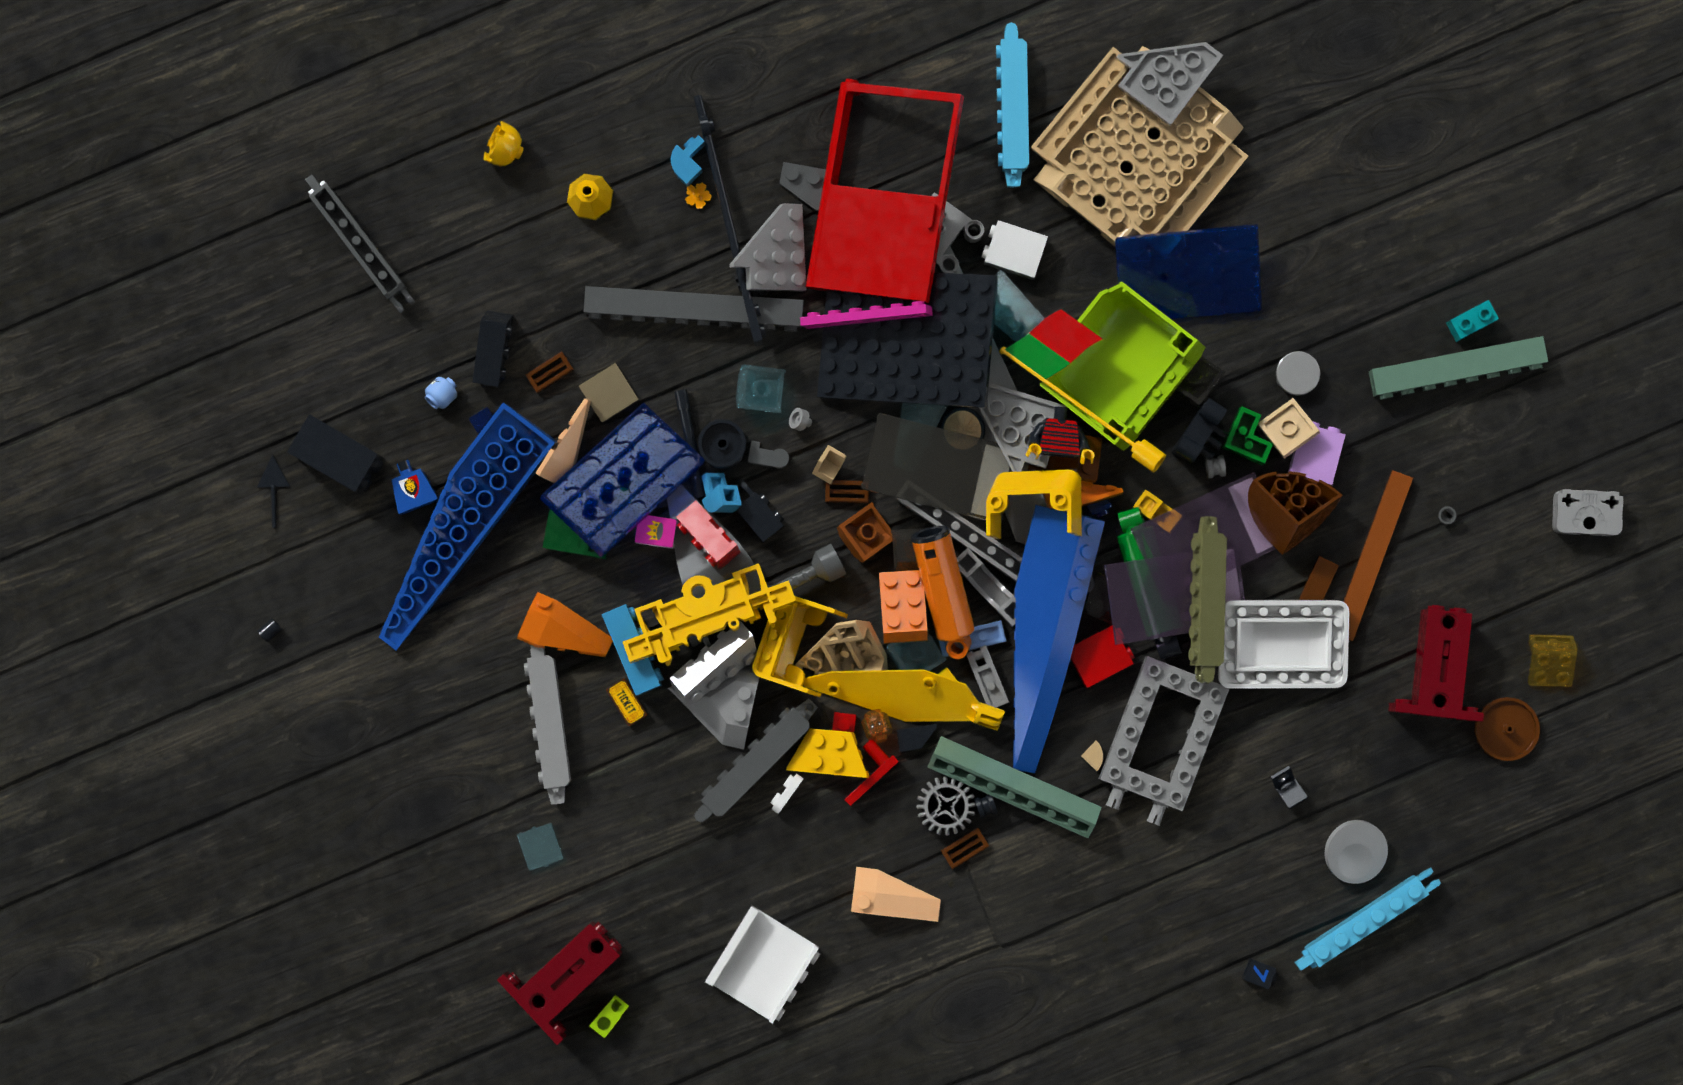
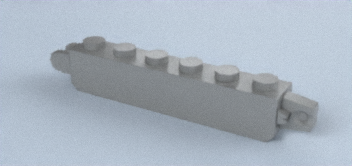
M531 645V658H527V663H524L525 676L530 678V685H527L528 698H532L533 706L530 707L531 720L535 719L536 728L532 729L534 741H538L539 750H535L536 761L541 763L542 769L541 772H538L540 785L544 784V789H547L551 804L565 803V786L571 782L556 660L552 656L546 655L545 648Z

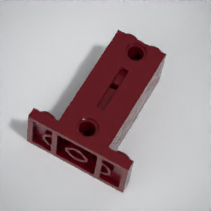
M1428 606L1427 609L1421 610L1412 699H1396L1395 703H1389L1388 711L1483 722L1484 713L1478 712V708L1462 707L1472 614L1466 613L1467 609L1449 608V611H1445V606ZM1444 617L1448 620L1447 628L1442 623ZM1436 696H1438L1440 699V704L1438 706L1434 704V698Z
M592 921L523 986L519 984L521 979L514 972L509 973L506 971L497 979L556 1045L567 1034L563 1024L558 1020L555 1022L553 1018L623 953L620 950L622 948L620 943L615 938L610 939L605 934L607 930L600 922L595 923ZM594 941L602 942L604 947L602 951L594 948ZM536 995H540L545 999L544 1005H539L536 1002Z

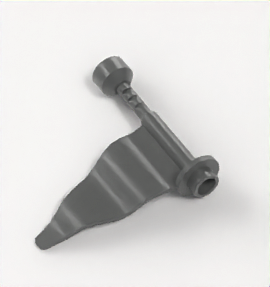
M669 476L663 481V487L668 502L670 519L677 521L676 517L696 499L683 487L675 476ZM709 512L708 514L717 525L738 545L740 553L721 570L717 565L713 568L705 559L707 554L703 549L698 551L691 543L693 538L688 533L684 535L676 526L674 549L683 585L694 576L708 577L712 580V585H716L732 579L733 572L754 565L740 543ZM830 543L815 551L811 566L774 585H767V587L769 588L789 580L793 590L817 577L821 580L833 582L845 576L846 572ZM757 570L745 574L749 584V593L753 594L761 591ZM696 586L692 594L696 598H701L705 594V589L702 586ZM696 636L688 638L693 648L702 643L708 647L712 646L707 636L703 637L701 642L698 641Z

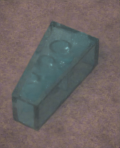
M1000 270L996 274L998 276L994 324L1017 342L1024 338L1045 318L1007 275Z

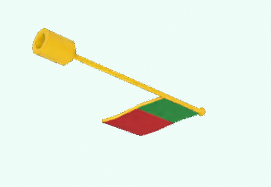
M1061 309L1046 317L1021 340L1008 348H1000L999 352L1001 355L1005 354L1131 445L1132 458L1153 473L1161 466L1166 458L1165 453L1145 439L1134 443L1048 381L1049 378L1067 368L1089 347L1102 341L1103 339Z

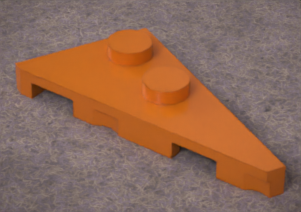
M1081 481V507L1123 494L1122 488H1117L1113 485L1102 486L1093 484V482ZM1050 493L1043 494L1047 507L1053 508L1050 504Z

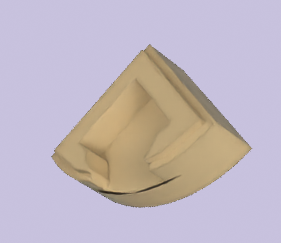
M1095 740L1081 757L1096 771L1101 767L1103 751L1100 744Z

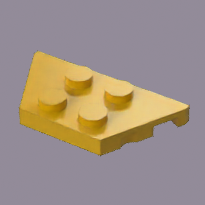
M810 728L786 769L788 771L869 778V773L866 771L862 761L863 756L857 747L854 732Z

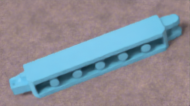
M1011 22L1005 26L1004 39L1000 40V45H996V58H1000V67H996V80L1001 82V88H997V102L1001 101V110H997V123H1001V131L997 132V143L1002 145V153H998V166H1002V172H1005L1007 187H1020L1022 172L1029 165L1027 42L1023 39H1018V28L1016 24Z
M1432 868L1426 869L1417 876L1413 875L1307 944L1304 947L1305 950L1302 951L1304 956L1295 962L1298 969L1301 971L1309 965L1312 969L1321 967L1427 897L1430 891L1441 884L1439 879L1433 880L1425 887L1421 883L1423 879L1429 877L1434 872Z

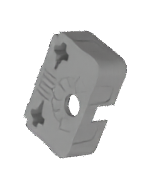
M1571 489L1557 491L1553 497L1552 528L1558 534L1618 535L1622 531L1623 496H1619V492ZM1567 496V499H1571V501L1576 502H1572L1570 504H1567L1566 506V503L1562 502V498H1565ZM1611 497V501H1614L1615 505L1610 507L1609 504L1602 502L1609 500ZM1586 517H1592L1595 520L1596 524L1593 529L1589 530L1584 527L1583 521Z

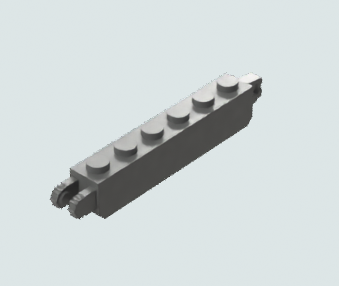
M312 174L305 180L312 188L308 191L309 197L384 296L394 304L400 313L404 309L396 297L401 293L405 296L408 303L414 304L415 301L408 293L407 287L331 187L324 180L319 183Z
M807 699L796 708L793 707L791 710L787 707L779 715L781 720L776 725L771 723L763 731L766 735L760 741L756 738L748 746L750 751L745 756L740 754L732 762L735 766L729 772L725 769L717 777L719 782L714 787L709 785L701 793L703 798L700 801L703 805L694 813L696 821L704 822L712 814L723 816L810 729L809 719L818 707L810 699Z

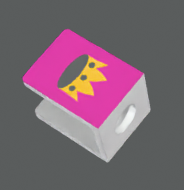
M639 514L635 543L673 549L677 521L670 518Z

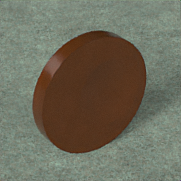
M1504 697L1492 700L1481 709L1480 712L1484 713L1483 722H1475V735L1478 744L1485 753L1498 760L1513 761L1523 758L1533 750L1539 739L1540 725L1536 713L1527 703L1516 698Z

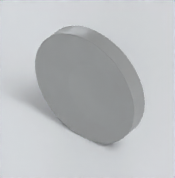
M1351 820L1338 826L1329 836L1325 846V861L1329 870L1340 880L1351 884L1364 883L1374 878L1384 867L1388 855V845L1383 833L1373 824L1363 820Z

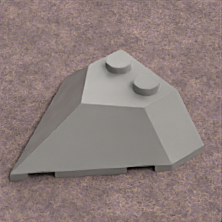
M753 663L743 667L735 676L726 679L718 688L709 691L698 702L692 703L689 706L684 703L672 687L668 688L722 745L744 749L760 679L753 672Z

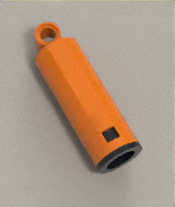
M948 526L925 528L914 533L911 536V541L936 637L940 641H948L946 651L951 658L961 659L966 656L971 647L972 640L969 635L974 632V623L951 533ZM955 642L961 643L964 648L959 649L955 646Z

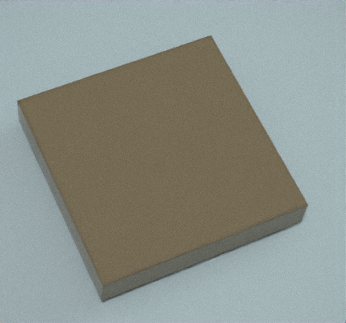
M616 363L579 385L585 397L591 400L590 405L602 423L639 400Z

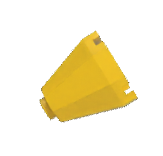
M583 174L570 184L567 203L578 218L597 220L601 215L611 210L613 190L602 176Z

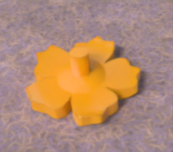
M690 184L686 192L689 196L685 200L687 204L691 206L696 205L697 209H702L706 205L705 201H710L712 195L706 190L705 184H696V188Z

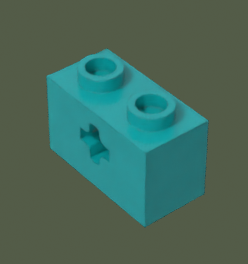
M1487 300L1449 320L1446 324L1457 342L1497 321L1499 318L1490 301Z

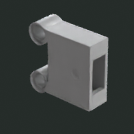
M947 201L935 267L939 273L956 274L959 267L958 259L953 255L947 254L944 256V254L961 231H963L966 241L970 243L980 241L984 233V226L980 221L972 220ZM976 227L980 233L978 236H972L969 234L968 229ZM946 261L952 262L954 269L947 271L943 268L942 264Z

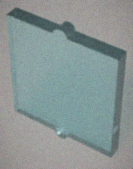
M552 823L537 828L533 826L531 830L517 834L529 871L542 866L548 867L549 864L564 859Z

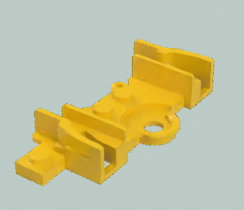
M759 563L733 572L732 579L716 585H712V580L705 576L691 577L682 587L684 597L665 604L660 599L634 609L643 634L623 641L630 664L657 655L660 663H666L669 666L672 661L670 652L674 650L680 651L679 646L681 645L689 647L688 638L690 636H696L698 641L701 642L703 637L724 630L727 624L732 631H737L740 628L738 620L744 622L749 620L750 624H753V621L761 619L758 608L765 610L771 628L775 627L777 619L774 611L797 603L789 580L768 588ZM757 570L761 591L750 594L745 574ZM696 586H702L705 589L703 597L696 598L693 596L692 591ZM652 609L662 627L650 631L645 624L641 612Z

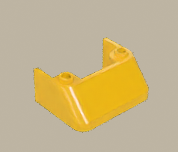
M1073 470L1000 473L995 478L986 500V536L1001 539V513L1008 507L1009 495L1050 493V504L1055 510L1067 511V533L1082 536L1080 475Z
M795 596L797 603L774 611L777 619L775 627L771 628L769 621H767L752 668L758 677L820 697L821 693L803 687L805 673L801 668L793 665L807 624L812 626L821 625L825 621L827 613L847 618L848 614Z

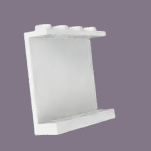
M751 906L705 982L719 988L769 1019V1022L773 1024L775 1019L779 1021L783 1016L785 1009L782 1007L786 1001L791 1002L797 993L794 989L797 983H803L809 972L806 971L809 963L814 965L820 955L817 952L819 946L756 907Z

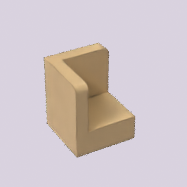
M828 445L818 460L812 474L831 484L847 456Z

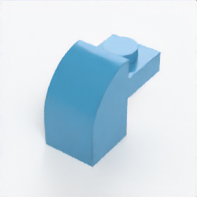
M699 135L695 139L691 137L684 144V150L676 145L671 154L673 171L678 179L687 187L703 172L702 168L692 159L705 146V141Z
M705 473L702 476L706 494L702 502L707 511L711 513H733L742 506L737 485H727L724 473Z

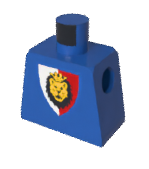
M409 460L396 464L401 476L393 478L392 485L397 511L400 515L439 501V496L421 468L413 471Z

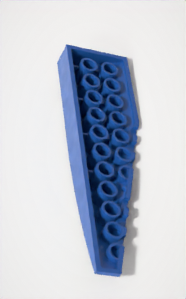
M1035 505L1014 590L1016 608L1014 609L1015 720H1013V729H1015V740L1013 741V768L1030 773H1035L1058 704L1105 523L1097 518L1082 515V536H1075L1067 533L1066 511H1058L1040 505Z

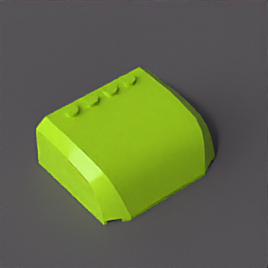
M1121 281L1119 282L1120 284L1099 292L1077 320L1103 340L1089 347L1067 368L1049 378L1048 381L1134 442L1201 358L1206 347ZM1040 383L1042 388L1121 450L1125 451L1130 446L1045 383Z

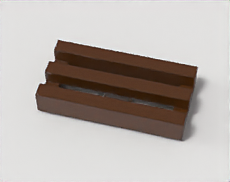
M561 351L525 375L538 394L574 371V369ZM560 358L563 360L561 363H559L552 369L548 370L547 372L533 380L532 376H534L541 370L545 369L546 367H548L555 361L559 360ZM566 365L567 369L563 370L562 372H560L553 378L549 379L542 385L537 386V383H539L540 381L547 378L548 376H550L551 374H553L554 372H556L557 370L561 369Z
M833 480L831 484L826 482L825 502L869 503V481ZM830 485L865 486V490L830 489ZM830 494H865V497L834 498L830 497Z
M977 827L942 849L941 852L950 867L954 869L988 848L989 845ZM975 834L978 835V838L948 855L947 852ZM980 841L983 843L982 846L953 863L951 860Z

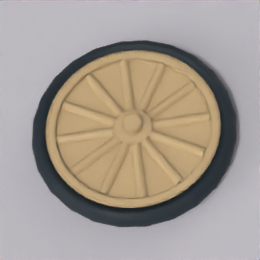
M959 407L950 411L943 419L941 425V436L945 445L957 453H969L977 449L985 436V425L981 416L973 409L967 407Z

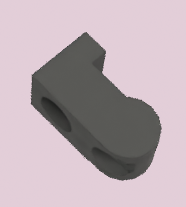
M751 441L748 464L782 469L788 465L789 455L784 449H776L774 451L760 448V442Z

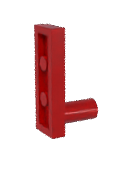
M870 739L862 748L880 767L844 799L850 806L899 762L894 755L889 758L873 739Z

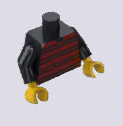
M1055 407L1054 419L1046 418L1035 426L1029 434V448L1026 452L1027 457L1033 452L1036 455L1035 459H1038L1039 455L1074 459L1081 455V464H1084L1085 458L1090 459L1091 464H1093L1095 454L1090 450L1088 440L1082 428L1078 426L1077 421L1067 420L1068 408Z

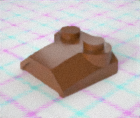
M873 502L837 527L839 536L852 555L862 563L898 537L874 507Z

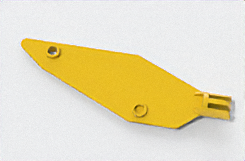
M927 670L830 671L806 677L803 684L806 688L905 722L971 721L997 731L1005 713L1002 709L979 702L967 684Z

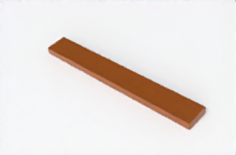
M1394 470L1391 471L1343 601L1349 607L1350 641L1354 640L1413 480L1412 477Z

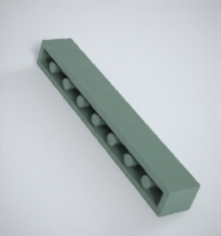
M1541 336L1371 369L1368 372L1373 396H1380L1381 400L1391 398L1393 393L1401 392L1402 395L1415 393L1414 389L1423 388V391L1436 389L1435 385L1443 383L1444 387L1457 385L1458 380L1465 379L1466 383L1478 381V377L1484 375L1487 376V379L1499 377L1500 372L1508 371V375L1520 373L1521 368L1529 367L1530 371L1543 368L1542 364L1548 362L1544 338Z
M942 736L928 764V768L1086 838H1089L1102 808Z

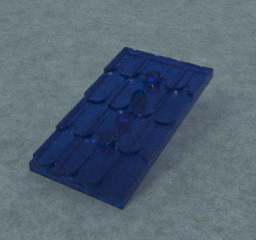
M1258 224L1124 236L1115 239L1118 284L1121 281L1170 319L1254 312L1262 309Z
M643 403L541 495L540 499L579 535L585 543L594 549L600 557H603L643 521L650 512L703 465L705 459Z

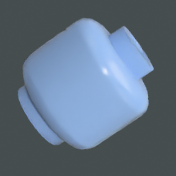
M437 377L426 387L425 399L433 408L444 409L456 399L457 391L455 388L457 385L449 377L447 379Z

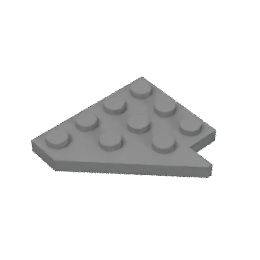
M780 204L730 263V268H746L747 290L806 291L802 204Z

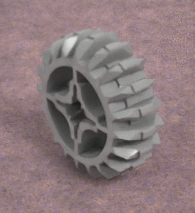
M943 776V783H940L939 779L935 778V786L928 782L927 785L931 789L929 791L924 788L921 789L926 796L925 798L918 796L917 799L924 802L923 805L919 804L916 806L917 809L924 810L918 816H926L927 818L922 824L932 823L929 826L930 831L935 826L938 827L936 831L938 835H940L942 829H945L946 836L949 835L950 828L953 829L954 834H957L956 826L958 825L964 830L965 826L962 822L965 820L967 823H971V820L967 818V814L975 815V812L970 811L969 807L976 806V803H969V799H973L974 795H966L970 788L966 787L962 790L961 787L964 783L959 782L958 785H955L956 780L953 778L951 783H947V776ZM949 787L957 790L958 793L950 798H945L938 789ZM933 794L938 801V807L929 814L928 801ZM939 796L946 802L952 801L955 798L952 806H950L952 807L953 815L946 809L937 813L940 810V806H943L940 804ZM963 797L964 811L959 818L954 810V806ZM942 814H948L954 822L941 824L934 819Z

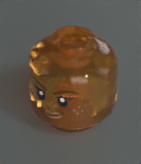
M880 709L864 714L865 718L862 719L861 725L866 739L874 740L876 743L888 740L887 736L893 730L888 714L881 712Z

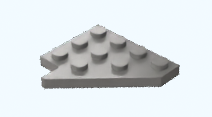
M1206 42L1118 54L1116 59L1130 69L1118 85V88L1171 126L1223 55Z
M989 382L987 408L979 409L1012 472H1022L1025 463L1046 469L1050 456L1039 455L1038 459H1035L1036 455L1033 452L1030 453L1029 457L1026 456L1029 448V434L1039 422L1046 418L1054 419L1055 407L1066 406Z

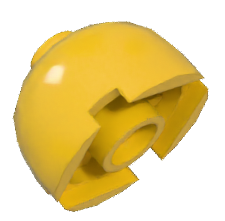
M501 121V126L497 125L488 141L487 146H489L490 151L489 153H484V160L493 165L506 166L512 163L515 158L519 159L524 148L521 147L522 139L520 133L510 124Z

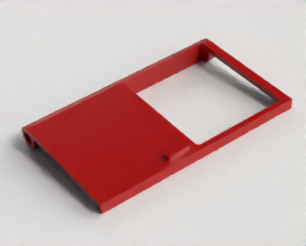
M846 79L845 82H841L806 288L818 291H827L828 289L929 303L964 101L962 94L861 84L854 79ZM861 93L954 103L938 196L838 185L853 96H860Z

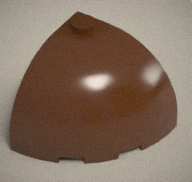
M1289 471L1287 474H1277L1276 472H1271L1259 476L1252 481L1248 491V505L1252 518L1260 532L1283 555L1315 531L1331 514L1343 495L1320 479L1315 481L1307 478L1304 473Z

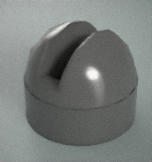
M1450 506L1442 507L1439 511L1440 521L1444 524L1453 523L1456 519L1455 509ZM1446 510L1453 517L1449 519L1447 515H1445L1442 512Z

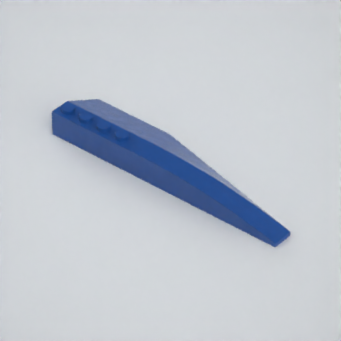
M504 402L449 473L435 510H433L429 524L424 531L411 561L410 568L405 575L404 582L379 636L380 639L396 651L443 594L535 475L550 449H553L558 444L555 439Z

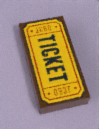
M625 678L606 689L628 726L633 725L648 715Z

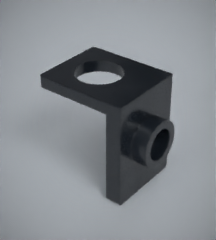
M1290 766L1271 776L1274 788L1289 809L1308 799L1295 779ZM1286 774V776H1285L1284 778L1278 780L1279 777H1281L1282 775Z

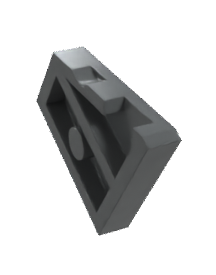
M783 162L780 185L812 207L813 210L819 211L826 169Z

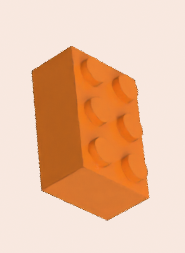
M920 571L879 573L884 643L928 641L925 592Z

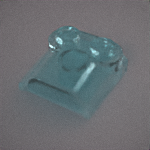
M743 364L738 374L737 408L781 413L783 382L786 370Z
M929 632L928 641L890 643L886 646L898 670L930 671L947 660L940 652Z

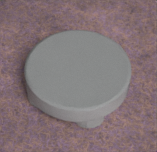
M1301 351L1287 354L1277 365V384L1291 395L1307 394L1316 387L1320 379V368L1317 361L1310 354Z

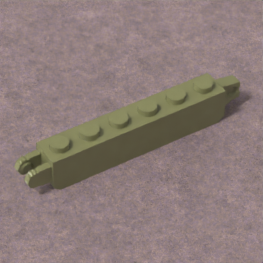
M1205 516L1200 518L1198 533H1193L1191 548L1193 550L1191 571L1193 573L1190 585L1192 604L1189 609L1191 616V626L1189 628L1191 648L1189 649L1188 656L1190 665L1195 666L1196 680L1200 683L1206 682V684H1209L1214 680L1215 666H1220L1224 662L1227 538L1224 534L1218 533L1217 518Z

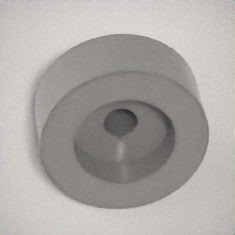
M796 408L792 411L789 418V425L792 429L802 431L806 427L811 426L812 419L809 418L807 410Z

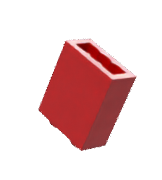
M1114 625L1074 645L1070 659L1085 688L1134 664L1132 659L1135 657L1129 646L1125 648L1122 642L1125 638L1119 627L1115 629Z

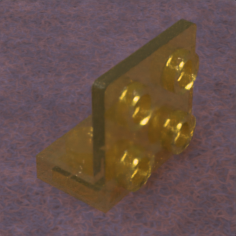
M1529 634L1528 642L1532 656L1528 684L1532 686L1571 687L1578 650L1574 637Z

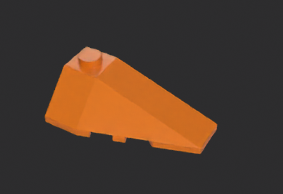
M537 592L517 636V639L538 648L548 646L558 648L557 650L565 651V649L576 650L580 654L606 657L613 643L611 636L558 600Z

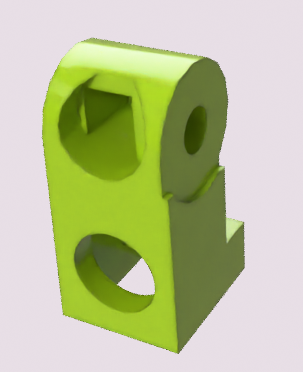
M615 995L589 1026L605 1038L629 1005Z

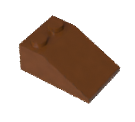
M1085 435L1090 450L1095 454L1093 464H1091L1088 458H1085L1084 464H1081V455L1075 459L1050 456L1046 469L1028 464V471L1073 470L1080 475L1081 481L1095 483L1098 477L1102 438Z

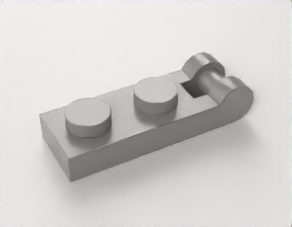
M987 646L980 647L981 650L976 652H968L966 654L986 704L998 707L1008 703L1009 700ZM984 658L986 664L978 667L976 661Z

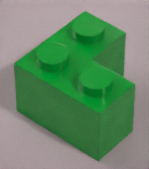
M1242 406L1238 408L1222 449L1259 465L1265 464L1273 443L1253 435L1261 414Z

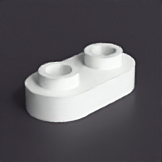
M790 774L783 784L786 789L782 795L777 793L770 802L774 805L772 807L774 812L779 814L804 778L798 774L794 777Z

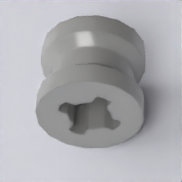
M1218 455L1217 458H1212V460L1205 458L1208 479L1213 478L1215 475L1226 476L1223 455Z

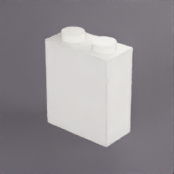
M998 220L996 226L992 225L988 236L992 238L990 246L985 245L981 257L985 259L984 265L1034 280L1048 236Z

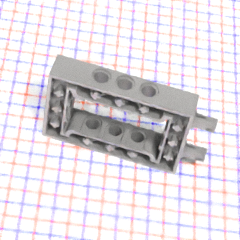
M1145 656L1098 778L1111 783L1113 787L1106 805L1109 807L1113 805L1114 809L1119 810L1124 793L1127 791L1152 799L1154 804L1147 821L1160 826L1165 809L1169 806L1183 811L1230 688H1225L1215 682H1210L1209 684H1206V682L1200 683L1196 680L1195 674ZM1160 685L1183 693L1188 697L1201 700L1194 711L1196 714L1193 723L1186 732L1188 735L1182 750H1179L1178 754L1180 756L1176 767L1171 771L1170 783L1129 767Z

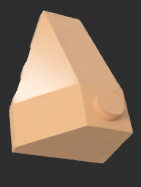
M584 398L568 423L570 425L569 428H566L558 437V446L550 449L536 472L537 475L560 487L564 486L565 483L567 485L570 484L575 476L573 470L576 466L591 400Z
M856 867L851 912L938 922L940 899L878 869Z

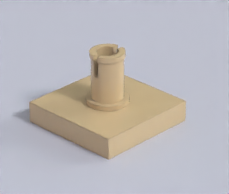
M1294 398L1258 423L1259 428L1284 459L1320 434L1319 429Z

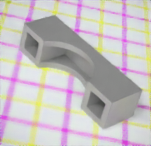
M967 548L957 557L961 574L1012 627L1015 624L1014 609L1016 608V598L993 576L979 558Z

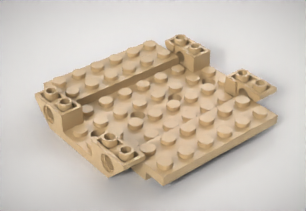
M1142 46L1139 51H1146L1149 49ZM1112 47L1031 146L1030 149L1048 162L1033 181L1064 206L1068 207L1069 205L1102 232L1101 236L1133 262L1136 261L1148 244L1166 258L1247 159L1248 155L1232 143L1244 127L1230 110L1201 87L1198 88L1171 126H1169L1118 88V85L1130 69L1116 59L1117 55L1122 53ZM1152 128L1157 129L1160 132V137L1156 140L1150 139L1148 130ZM1123 162H1129L1132 165L1133 169L1130 173H1123L1121 171L1120 165ZM1097 195L1102 196L1105 199L1104 206L1096 207L1093 204V198Z

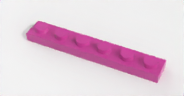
M924 301L912 302V306H904V304L897 303L891 304V308L871 306L870 310L862 311V308H850L849 312L841 313V310H831L826 315H820L819 312L807 313V317H800V324L804 328L811 329L933 315L931 306L925 304Z

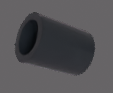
M271 618L257 632L268 642L282 628Z

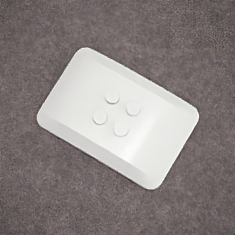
M1233 600L1225 602L1224 662L1218 666L1220 684L1225 688L1342 687L1348 677L1349 607L1343 601Z

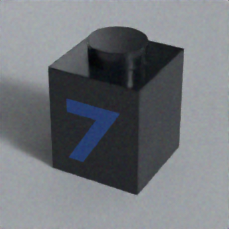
M1249 958L1242 979L1269 990L1270 985L1274 986L1278 974L1275 973L1277 969Z

